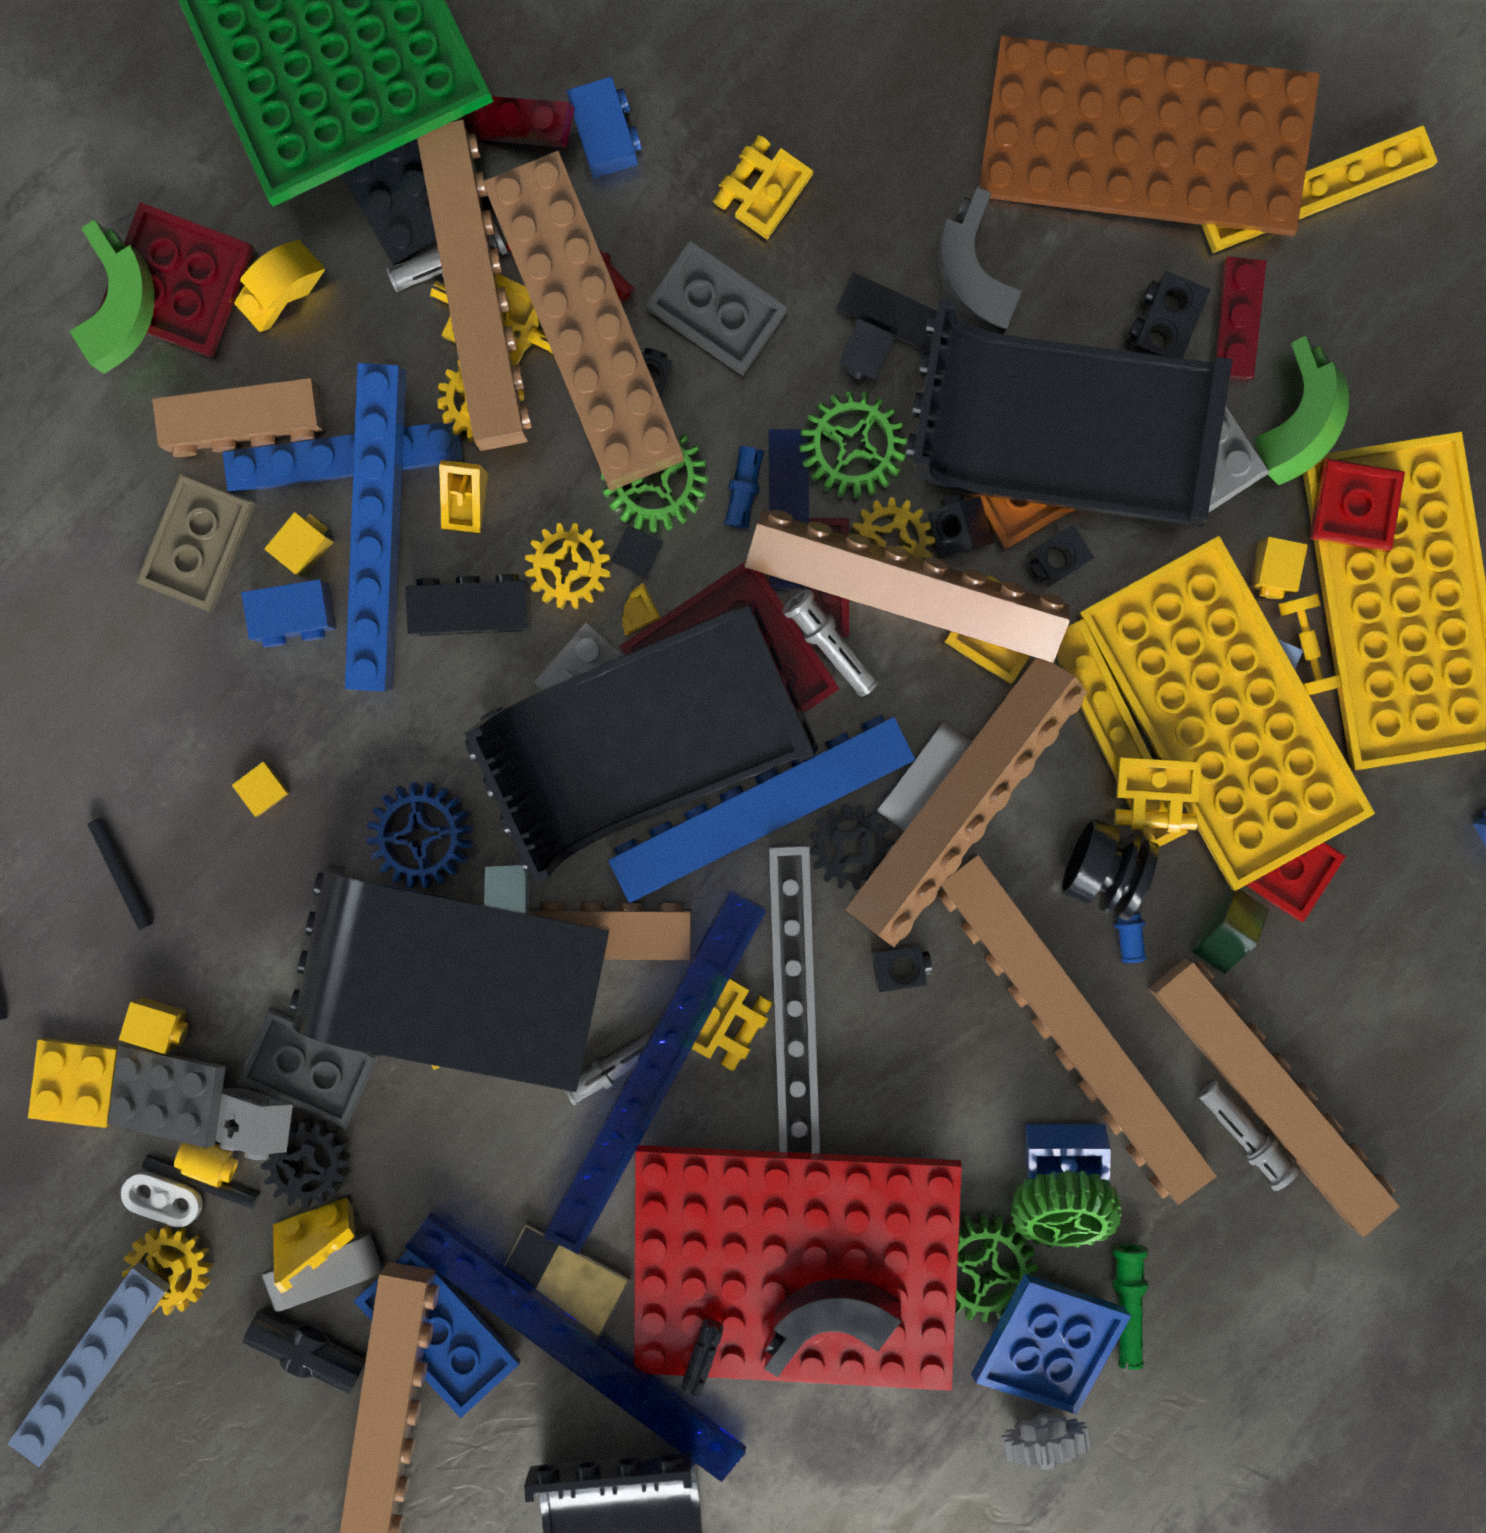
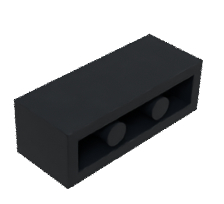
M519 574L496 575V582L481 583L479 576L456 577V584L441 585L440 578L416 579V586H405L408 635L423 637L532 631L530 584L525 580L519 581Z

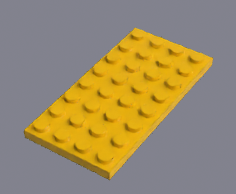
M1462 432L1327 453L1322 460L1328 458L1405 471L1391 551L1386 552L1314 540L1335 675H1340L1342 687L1337 689L1350 769L1361 770L1485 750L1486 578ZM1322 460L1303 473L1311 524Z
M1220 536L1078 613L1079 618L1085 620L1113 679L1158 759L1202 762L1199 802H1183L1189 814H1197V829L1231 890L1236 891L1375 814Z

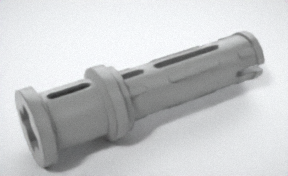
M493 219L495 234L489 235L491 249L497 248L498 252L504 255L508 253V249L495 219ZM438 249L386 268L396 292L442 274Z
M805 589L793 596L785 604L782 613L787 618H793L803 630V638L808 643L819 646L835 668L853 687L858 696L863 697L874 690L878 684V679L873 676L856 653L835 630V619L832 615L825 614L813 600L814 593L810 589Z
M1217 1080L1211 1082L1200 1091L1198 1098L1203 1101L1224 1127L1247 1151L1245 1155L1247 1161L1251 1165H1257L1270 1180L1269 1186L1274 1191L1286 1187L1299 1175L1301 1167L1296 1162L1291 1163L1277 1147L1278 1141L1274 1137L1265 1136Z

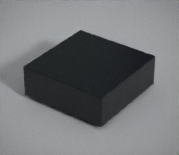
M627 525L611 562L647 579L664 543Z

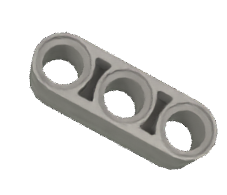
M944 719L916 754L915 760L910 762L881 801L876 812L904 832L973 740Z
M370 1232L355 1235L341 1249L333 1251L327 1260L314 1270L310 1265L302 1269L289 1280L293 1287L286 1292L280 1293L274 1284V1266L264 1270L261 1275L274 1310L282 1311L378 1275L383 1268Z

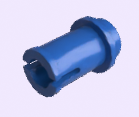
M1135 912L1127 921L1117 917V921L1114 922V927L1118 928L1122 963H1139L1147 960L1142 926L1146 925V920L1141 919V912Z

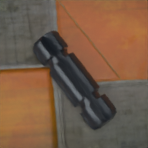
M705 1319L703 1321L688 1369L682 1381L681 1388L683 1392L693 1396L702 1394L706 1383L705 1380L708 1377L717 1346L723 1334L724 1326L721 1322L712 1319Z

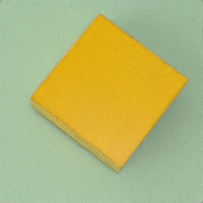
M262 762L232 784V787L255 817H259L290 794L267 762Z

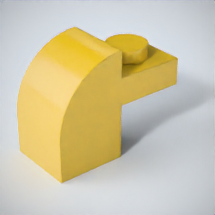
M300 239L282 244L260 257L244 273L240 280L245 286L234 304L259 332L271 329L288 302L309 295L325 271V268Z

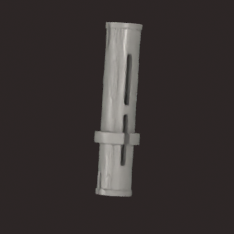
M662 1022L656 1028L631 1041L600 1061L597 1058L592 1061V1067L580 1074L577 1092L566 1090L564 1092L575 1106L578 1102L604 1087L607 1090L614 1086V1080L643 1064L670 1045H674L676 1041L666 1024ZM651 1043V1046L626 1062L622 1061L625 1057ZM612 1065L616 1066V1068L601 1076L592 1083H587L588 1080L600 1074Z

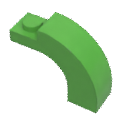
M94 219L81 229L105 266L109 282L108 293L99 311L69 332L89 364L105 374L126 360L142 342L152 320L155 294L152 276L143 256L130 245L126 247L112 227L106 230Z
M1307 336L1291 343L1304 380L1303 398L1298 409L1282 425L1254 438L1260 458L1270 472L1268 475L1278 485L1302 475L1321 461L1339 438L1348 415L1349 388L1346 376L1334 362L1330 363L1323 346L1315 347Z

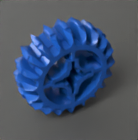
M411 782L409 786L410 795H408L403 786L395 787L397 801L389 794H385L381 799L388 809L385 810L381 807H374L372 809V813L381 818L380 823H367V828L377 830L378 835L377 837L367 838L366 843L368 845L378 844L380 850L373 852L370 857L372 860L385 858L386 862L379 868L381 873L388 872L392 867L395 868L391 879L394 883L399 882L407 874L406 886L408 888L415 887L418 877H420L422 887L424 889L429 888L432 884L431 875L434 876L438 884H443L447 881L444 869L453 876L460 872L453 862L454 860L461 863L468 862L469 857L460 852V848H473L474 842L463 839V833L474 832L475 828L474 825L462 827L460 820L468 818L471 813L469 810L456 813L454 809L461 804L462 799L455 797L447 803L446 799L450 791L448 788H441L437 796H434L435 784L433 782L426 783L423 793H421L418 782ZM423 802L438 808L447 818L449 825L436 826L432 824L428 818L427 811H424ZM411 804V813H409L407 827L399 832H391L392 823L396 815L405 806ZM419 824L423 825L422 830L428 829V832H439L438 835H432L424 839L422 842L423 846L418 844L419 840L414 841L413 838H403V835L412 834V832L419 830ZM451 837V843L445 856L437 864L431 866L430 857L432 856L434 843L438 839ZM392 844H405L409 846L413 852L414 859L418 861V867L403 861L395 852Z

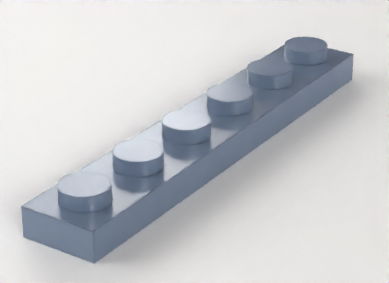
M138 1262L127 1274L7 1444L40 1467L171 1285Z

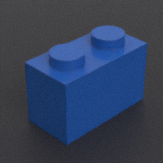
M612 76L566 90L569 103L575 108L573 117L592 178L595 179L638 165L636 151L642 150L635 126L627 127L624 114L630 112L628 101L623 88L616 90Z
M321 579L241 592L249 640L262 642L263 648L286 645L287 637L301 635L302 641L326 638L325 631L336 630L329 583Z
M1025 1124V1162L1028 1178L1036 1179L1037 1174L1048 1175L1053 1170L1057 1173L1066 1172L1067 1170L1078 1173L1083 1170L1086 1175L1097 1174L1100 1176V1179L1110 1181L1111 1148L1105 1124Z

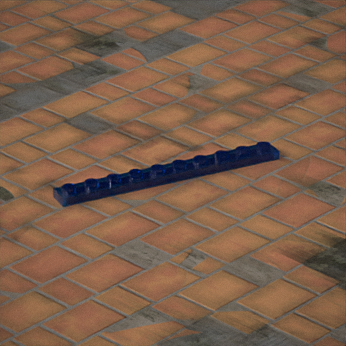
M729 890L548 1222L543 1238L576 1254L580 1253L631 1160L637 1145H639L763 919L766 913L764 906Z
M429 1213L405 1245L406 1249L681 1453L693 1452L696 1464L720 1482L726 1478L745 1455L746 1445L652 1375L646 1374L636 1367L633 1361L434 1213Z

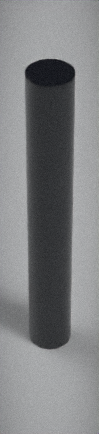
M98 818L87 824L138 930L140 931L153 925L154 923L103 819Z
M151 1154L146 1155L142 1164V1169L250 1209L255 1208L259 1199V1194L224 1181L217 1188L182 1175V1170L175 1168L173 1162Z

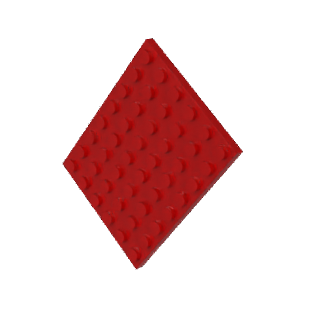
M637 1145L635 1152L634 1373L684 1376L703 1321L705 1319H712L721 1322L724 1329L708 1377L952 1391L962 1173L961 1160ZM829 1279L858 1280L874 1285L901 1301V1322L878 1352L849 1334L824 1332L811 1337L803 1343L778 1377L764 1369L766 1351L763 1350V1346L773 1330L775 1309L789 1295L806 1285Z

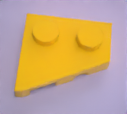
M347 1197L273 1224L274 1284L280 1293L286 1292L293 1287L289 1280L306 1266L310 1265L314 1270L327 1260L333 1251L341 1249L355 1237L353 1206Z

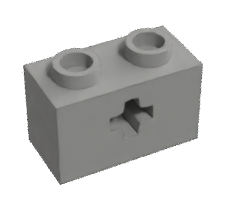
M246 1088L222 1089L215 1141L220 1143L221 1149L244 1151V1157L253 1160L269 1159V1154L284 1153L287 1151L293 1104Z

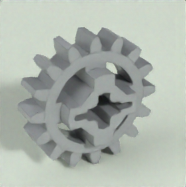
M1051 1413L1038 1414L1030 1420L1020 1421L1019 1424L1014 1425L1015 1429L1006 1430L1005 1435H1001L1004 1456H1006L1007 1461L1013 1460L1016 1465L1025 1462L1026 1466L1041 1467V1470L1055 1469L1059 1464L1071 1462L1073 1459L1079 1458L1078 1453H1087L1088 1448L1091 1447L1089 1430L1085 1422H1078L1075 1418L1067 1420L1066 1417L1051 1416Z

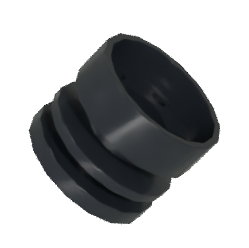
M1091 818L1082 830L1068 860L1062 879L1061 894L1088 905L1093 901L1098 892L1101 891L1100 910L1109 913L1114 909V916L1127 921L1134 915L1151 886L1158 861L1159 845L1149 840H1145L1140 844V836L1130 834L1121 846L1118 847L1119 828L1096 818Z

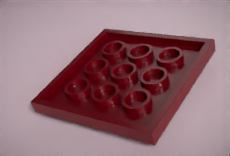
M746 561L620 645L624 654H628L755 600L803 712H807L840 689L810 643L803 638V633L793 618H787L782 613L784 605L763 573L745 568Z

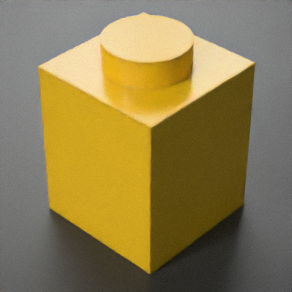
M294 512L265 547V550L295 575L305 578L334 541L325 535L329 528L311 513L304 518Z
M1266 537L1258 541L1249 588L1259 589L1261 597L1283 600L1284 595L1298 592L1308 545L1273 537Z
M145 997L133 1000L129 1004L119 1040L166 1054L176 1049L177 1045L181 1046L186 1038L189 1024L184 1022L187 1010Z

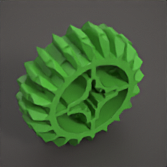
M847 391L845 403L841 404L836 394L831 395V410L822 402L817 404L816 409L822 418L813 414L807 416L806 421L815 430L809 428L801 430L800 436L812 441V443L800 445L799 451L802 454L813 455L803 461V467L810 469L817 466L818 469L811 475V480L817 482L825 476L827 480L824 483L823 491L826 493L831 490L833 483L839 485L838 498L844 497L846 487L852 488L853 499L860 498L861 486H865L869 496L875 495L876 487L874 481H877L883 488L888 487L890 482L884 472L897 476L900 469L891 461L903 462L906 457L905 453L895 449L896 447L905 446L907 443L906 437L894 436L895 433L903 429V423L901 421L892 424L888 422L893 418L896 411L890 408L882 414L879 410L884 400L881 398L876 399L873 406L868 405V392L862 393L860 402H854L853 392ZM847 415L863 417L853 428H843L839 425L835 427L830 424L835 419ZM873 423L879 428L884 438V457L876 452L877 449L868 441V433ZM863 430L859 447H863V450L855 449L852 453H849L845 461H842L847 443H842V440L845 439L851 442ZM822 434L829 437V442L833 443L839 451V456L833 467L823 457L820 447V437ZM853 462H863L867 465L871 463L876 466L871 472L859 476L843 474L846 468Z
M687 434L681 435L678 439L684 461L661 470L663 472L661 475L662 485L666 494L663 493L659 486L654 487L653 482L651 486L646 485L645 483L649 480L648 476L632 482V487L626 491L623 490V486L612 491L607 486L602 490L605 497L618 496L609 504L612 511L619 510L623 506L625 507L620 515L621 521L627 522L634 514L636 515L634 521L635 529L640 530L643 527L644 520L647 519L649 520L650 531L657 532V520H664V526L669 531L673 529L670 517L676 515L681 524L687 522V518L682 512L685 507L690 512L697 513L698 506L691 501V498L705 499L706 493L695 486L707 484L708 476L696 474L697 471L706 468V461L704 459L692 461L699 454L700 448L698 445H694L687 450L684 449L689 441ZM685 465L688 472L687 484L682 495L676 499L669 488V482L678 473L677 470ZM601 473V479L602 481H605L604 476ZM646 495H656L667 507L647 509L638 506L632 501L638 497L641 499Z
M1053 1170L1048 1175L1039 1173L1036 1175V1179L1028 1178L1024 1180V1184L1017 1186L1016 1192L1012 1195L1011 1216H1013L1016 1232L1022 1234L1023 1239L1032 1240L1033 1244L1036 1245L1046 1244L1048 1248L1062 1246L1063 1249L1068 1246L1079 1248L1080 1245L1084 1244L1094 1245L1096 1240L1104 1241L1108 1238V1235L1116 1233V1227L1120 1225L1121 1205L1116 1187L1111 1186L1109 1180L1100 1179V1176L1097 1174L1086 1175L1083 1170L1078 1173H1073L1069 1170L1061 1173Z
M984 1212L979 1213L978 1223L973 1224L969 1215L963 1216V1221L966 1226L959 1229L957 1266H960L963 1272L970 1274L969 1284L971 1288L970 1292L967 1293L956 1285L955 1314L965 1307L964 1315L967 1320L971 1321L977 1311L982 1322L987 1323L989 1321V1312H995L996 1317L1000 1320L1003 1315L1002 1309L1009 1304L1024 1274L1038 1271L1036 1262L1029 1260L1036 1252L1032 1246H1024L1028 1240L1023 1239L1022 1234H1015L1016 1229L1013 1221L1008 1222L1002 1228L1003 1219L998 1214L993 1217L991 1224H988V1219ZM982 1239L980 1246L976 1250L970 1252L961 1250L968 1243ZM998 1241L1004 1243L1013 1251L1014 1270L1007 1268L1005 1263L997 1260L999 1252L996 1247ZM982 1261H989L991 1269L989 1271L985 1269L984 1274H979L976 1269L977 1264L980 1263L983 1266ZM997 1283L1005 1284L999 1291L986 1295L988 1288Z

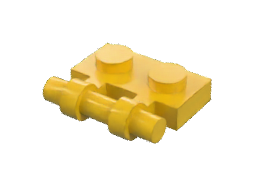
M758 135L751 146H746L739 155L741 161L730 176L725 175L720 182V191L713 199V202L719 208L726 210L733 199L739 200L742 204L736 211L735 218L768 240L813 176V170L782 148H780L771 161L764 156L771 144L767 139ZM753 170L759 171L762 175L752 190L743 185Z
M1118 757L1116 797L1132 798L1131 810L1115 809L1114 825L1130 826V830L1143 831L1144 827L1166 828L1167 832L1180 833L1181 829L1196 830L1197 814L1182 813L1183 802H1199L1202 762ZM1146 799L1168 801L1167 812L1146 811Z
M715 969L676 1036V1040L709 1059L717 1046H720L727 1050L721 1065L734 1071L740 1060H745L751 1050L749 1044L759 1028L763 1029L769 1018L766 1015L773 1002L759 995L753 1007L747 1006L742 1002L748 994L749 988ZM738 1015L745 1021L736 1037L733 1038L725 1034L734 1016Z

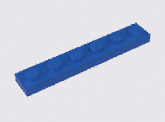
M439 422L404 427L402 470L436 466L440 464L441 460L465 462L461 433L457 436L453 434L452 428L455 422L448 424ZM355 434L222 452L227 491L237 493L353 477Z

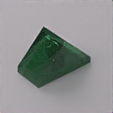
M1241 889L1232 890L1191 949V952L1225 974L1258 945L1269 908Z

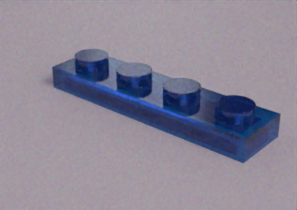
M769 429V512L771 510H781L789 513L794 520L809 524V467H804L803 461L809 458V451L800 453L799 449L800 445L809 443V437L801 435L802 429ZM769 575V584L773 590L809 589L807 586Z

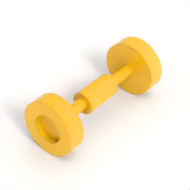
M1318 594L1278 604L1281 616L1295 612L1298 614L1302 629L1299 638L1305 660H1310L1315 678L1314 681L1303 683L1308 695L1342 687L1340 675L1323 678L1318 657L1322 656L1315 630L1310 631L1305 610L1321 606Z

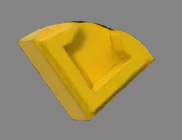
M644 583L631 592L625 603L622 625L626 637L648 627L661 618Z

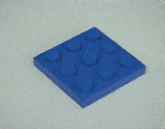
M1024 1274L971 1375L977 1384L1077 1415L1131 1315L1124 1306Z

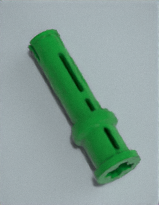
M1123 1243L1112 1247V1254L1116 1257V1278L1112 1280V1287L1115 1293L1118 1294V1305L1126 1307L1131 1318L1119 1338L1118 1366L1125 1369L1126 1363H1128V1370H1138L1144 1367L1143 1295L1146 1294L1149 1288V1282L1144 1279V1258L1148 1256V1248L1139 1244Z

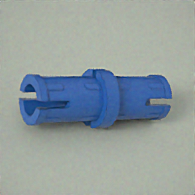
M739 446L733 481L729 480L728 485L731 493L724 525L738 529H749L754 496L759 494L760 489L757 482L764 455L763 450L749 446Z

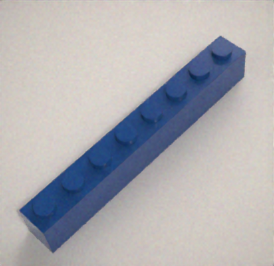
M357 363L345 689L385 692L393 689L407 371L399 365Z
M880 714L861 724L864 732L852 738H849L847 732L842 733L825 742L828 750L802 761H799L798 758L791 761L793 767L780 774L775 767L755 777L758 785L744 792L739 785L719 795L722 803L710 809L703 803L684 813L686 821L672 827L670 821H667L649 830L651 838L638 845L633 838L613 848L616 856L610 858L608 862L628 902L631 903L914 761L915 758L895 718L892 717L885 721L883 715Z

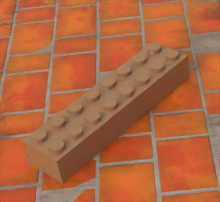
M559 151L483 181L609 490H615L683 462L682 450Z

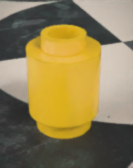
M182 1142L174 1161V1167L181 1169L182 1175L218 1188L223 1181L227 1183L231 1181L236 1171L238 1160L233 1158L234 1151L221 1149L220 1144L215 1143V1146L204 1148Z

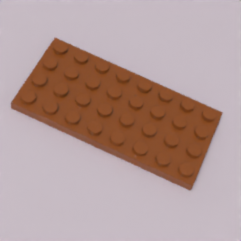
M1001 36L979 188L991 192L989 199L1200 225L1213 224L1216 227L1248 229L1294 236L1298 228L1320 73Z

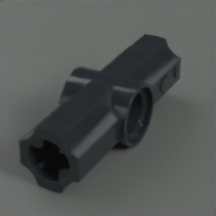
M262 1309L257 1311L242 1342L279 1360L281 1367L294 1376L300 1378L315 1377L348 1394L351 1393L366 1363V1359L329 1342L330 1338L318 1328L306 1324L296 1326Z

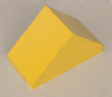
M441 460L439 464L441 529L481 533L488 472L478 464Z

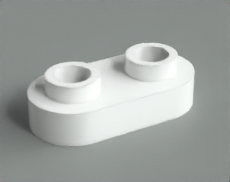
M149 1171L138 1172L127 1179L121 1190L122 1202L129 1211L173 1227H183L190 1224L199 1216L202 1210V1197L195 1188ZM141 1185H147L151 1189L150 1197H146L141 1193ZM178 1198L187 1200V1210H183L178 1206Z

